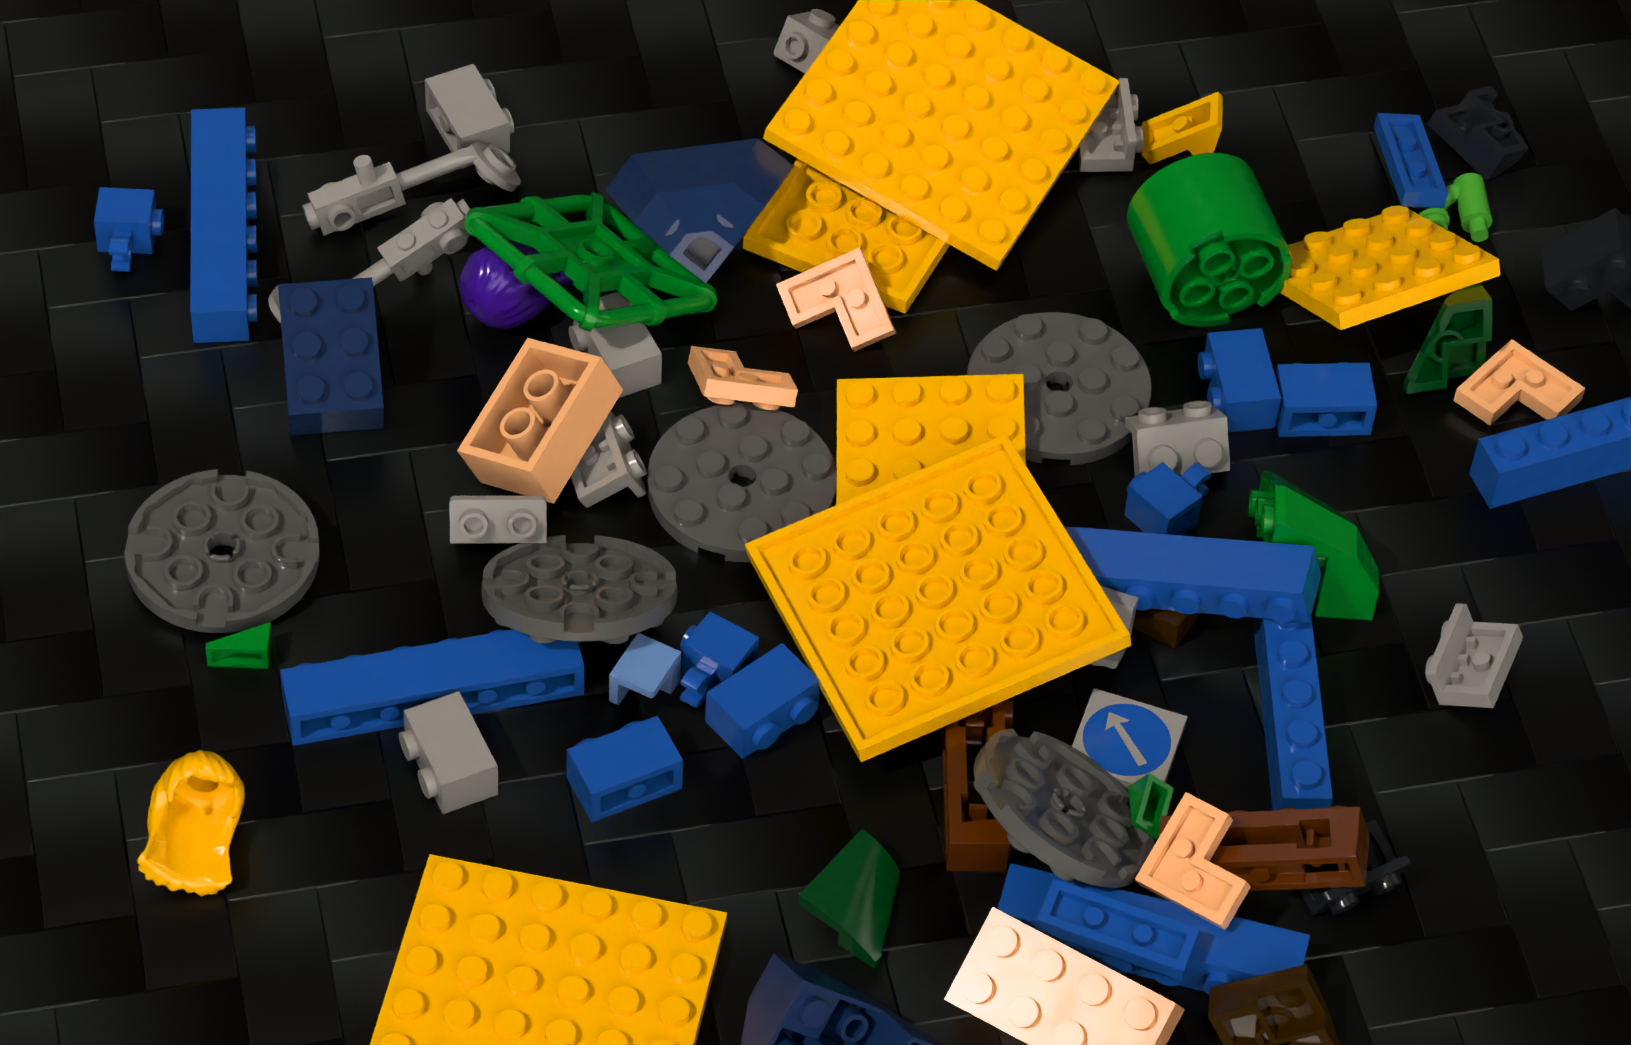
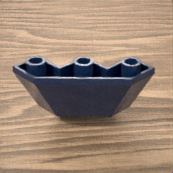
M760 138L634 153L605 191L640 230L673 259L707 283L769 202L794 165Z
M774 953L749 997L741 1045H943L867 995L812 967Z

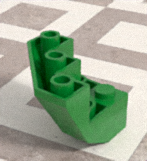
M1262 471L1259 490H1250L1248 516L1249 518H1254L1255 525H1257V537L1263 538V542L1315 547L1321 572L1314 602L1315 617L1372 621L1379 594V572L1357 526L1344 514L1270 471Z

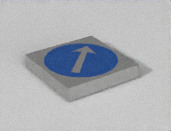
M1093 688L1072 747L1105 769L1127 792L1128 786L1149 773L1166 783L1186 727L1188 716Z

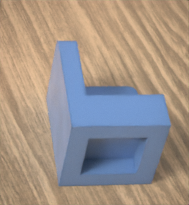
M637 633L609 674V701L619 705L630 689L649 698L655 697L659 689L672 694L680 682L681 651Z

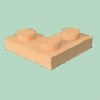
M860 247L776 284L791 323L796 329L833 312H837L849 344L854 351L896 334L870 267Z
M1511 339L1456 389L1453 401L1488 425L1493 424L1517 401L1548 420L1569 413L1582 400L1585 388Z
M691 346L688 365L703 396L707 397L710 401L724 405L733 404L735 400L752 402L754 406L765 410H777L780 406L795 407L798 389L789 373L744 368L736 351Z
M1185 792L1137 874L1135 881L1140 886L1225 931L1251 888L1247 881L1209 862L1233 822L1231 816Z

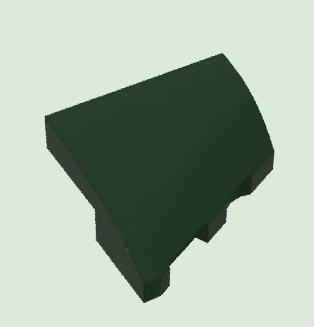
M1482 284L1460 289L1452 293L1444 301L1404 380L1403 389L1407 394L1447 388V379L1470 376L1486 362V341H1492L1493 299Z
M861 829L799 894V906L839 932L838 944L875 969L881 962L882 948L891 919L893 900L897 893L901 871L884 847L865 830Z

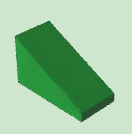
M271 622L206 643L207 666L269 669L273 641Z
M1150 773L1128 786L1132 825L1158 840L1161 816H1167L1174 788Z

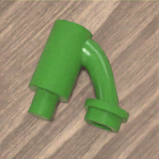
M1477 173L1462 174L1454 180L1453 184L1446 186L1448 197L1444 208H1428L1419 213L1424 218L1448 230L1450 218L1446 209L1451 204L1457 203L1461 226L1463 230L1470 233L1471 239L1475 242H1482L1489 237L1488 228L1493 221L1484 180Z

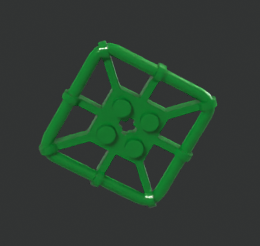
M592 192L591 195H572L549 199L530 196L523 198L519 203L472 208L465 216V229L470 235L479 239L514 269V276L525 285L531 284L568 317L579 323L580 329L591 332L593 328L607 329L643 323L647 326L659 325L666 318L701 312L705 313L711 311L716 306L717 293L713 286L703 282L668 255L618 209L604 201V195ZM581 212L584 213V217L587 220L570 223L562 215ZM603 221L627 241H623L621 238H619L615 233H613L608 227H606L603 224ZM507 239L533 247L539 253L526 256ZM563 272L573 281L574 286L583 292V304L548 274ZM646 286L680 298L661 300ZM617 290L633 304L631 306L599 310L600 293Z

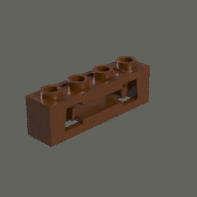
M1004 700L941 728L946 871L1006 872L1009 852H1018L1008 841L1007 831L993 816L986 804H969L967 822H964L968 797L966 746H981L983 732H987L986 743L993 734L1001 730L1012 729L1013 700Z
M1336 805L1319 809L1283 808L1276 811L1255 812L1234 810L1227 813L1231 816L1233 822L1209 861L1247 881L1251 886L1249 891L1366 886L1369 833L1360 807ZM1172 815L1161 816L1158 839ZM1337 863L1339 871L1307 873L1304 864L1321 867V864Z

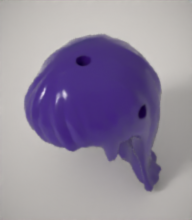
M515 241L511 242L526 256L539 253L533 247ZM483 247L469 256L459 279L461 298L468 312L480 322L493 329L514 328L539 314L550 303V300L531 284L525 285L514 276V269L488 247ZM563 272L548 274L562 287L574 285L573 281Z

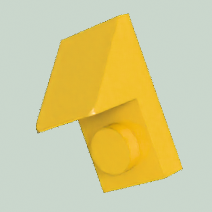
M1216 92L1142 122L1143 150L1141 155L1151 165L1186 150H1189L1193 156L1214 153L1222 131L1223 96Z

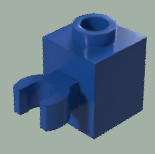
M99 188L94 217L98 252H109V255H112L111 271L130 272L132 253L153 254L155 236H163L164 209L156 208L154 190Z
M1164 462L1148 473L1145 471L1141 472L1132 479L1127 487L1128 495L1124 515L1145 533L1183 536L1198 525L1202 498L1209 492V488L1203 482L1211 478L1212 473L1199 462L1190 466L1181 477Z
M709 611L698 626L691 625L680 643V650L683 651L682 673L685 674L681 680V685L686 687L680 696V700L698 708L705 700L706 692L710 688H714L758 659L759 637Z

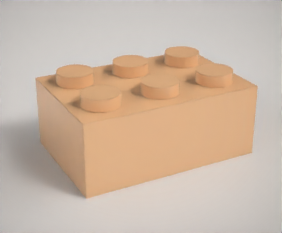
M527 338L457 452L480 483L525 496L542 495L546 497V502L554 504L623 392V388L602 357Z

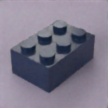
M372 277L278 284L290 436L384 429V405Z

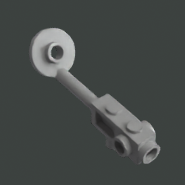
M474 141L469 147L459 149L397 174L390 162L374 168L370 156L360 155L353 161L356 175L338 182L326 183L320 189L307 193L310 202L302 205L311 230L320 228L325 236L335 231L347 230L358 222L405 205L403 190L473 163L477 173L491 185H497L506 191L513 192L521 184V180L515 171L516 164L506 152L494 144L487 145L480 141Z
M450 198L444 203L436 202L429 205L422 212L419 220L377 247L383 256L381 260L352 279L372 277L374 287L393 273L400 282L416 272L419 275H427L433 268V260L444 253H455L465 246L467 238L471 236L465 229V216L471 209L464 199L456 204ZM276 286L269 295L268 303L273 315L281 323L278 286Z

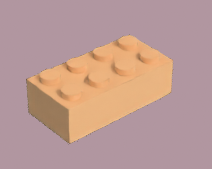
M992 907L944 1000L1028 1045H1167L1185 1010L1173 1001Z

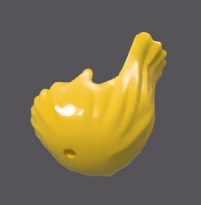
M198 750L196 752H189L185 756L173 761L157 781L152 791L148 810V842L144 851L137 859L139 864L138 870L145 874L146 880H153L157 886L165 885L172 892L184 889L188 894L195 892L201 897L217 894L218 891L225 889L232 882L229 850L242 812L245 788L237 772L223 757L210 751Z

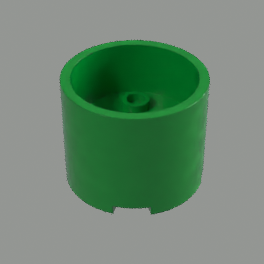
M1205 153L1171 163L1146 180L1137 190L1129 204L1127 223L1162 305L1169 311L1172 319L1181 324L1194 327H1212L1230 323L1229 315L1242 311L1256 302L1261 307L1265 306L1281 291L1285 280H1288L1290 276L1292 259L1287 243L1253 170L1245 161L1236 156L1223 153Z

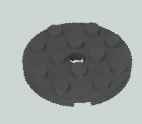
M1062 312L1023 314L1018 318L1005 322L981 340L975 348L968 365L967 375H1024L1026 459L1037 463H1042L1043 458L1070 460V465H1081L1104 459L1118 452L1132 441V433L1125 427V418L1137 416L1139 410L1149 408L1151 378L1147 365L1139 351L1122 334L1107 326L1101 320ZM1047 382L1063 385L1069 383V390L1066 392L1060 390L1052 391L1047 387Z
M734 402L730 405L722 404L694 412L679 420L663 434L649 460L647 491L656 519L668 534L679 543L697 553L702 548L710 552L725 555V561L751 562L747 556L745 543L832 507L836 496L837 475L835 463L827 445L805 422L778 409L765 410L753 404ZM735 473H737L738 477H747L752 481L755 480L753 484L745 487L731 483Z
M218 469L183 476L153 493L133 516L128 527L129 534L124 551L128 579L140 601L155 615L173 625L206 633L243 631L268 623L283 615L310 588L317 573L320 558L318 528L315 519L306 503L298 494L283 483L256 472L246 471V476L219 475ZM218 545L234 548L232 557L228 554L222 556L210 555V551Z
M566 535L547 537V543H520L493 557L483 570L482 602L488 613L495 618L497 624L528 634L529 638L537 643H551L560 640L577 642L603 641L609 644H619L627 641L629 635L660 626L663 620L672 612L677 602L676 571L671 563L662 555L648 547L631 541L595 535L594 544L566 543Z
M1005 729L993 734L975 758L974 787L993 816L1007 831L1008 841L1017 850L1024 853H1032L1049 865L1056 876L1067 882H1072L1076 879L1087 884L1106 888L1125 887L1135 882L1137 874L1155 845L1154 838L1132 825L1131 811L1127 806L1129 793L1100 765L1077 749L1056 738L1036 731L1029 738L1017 735L1014 729Z

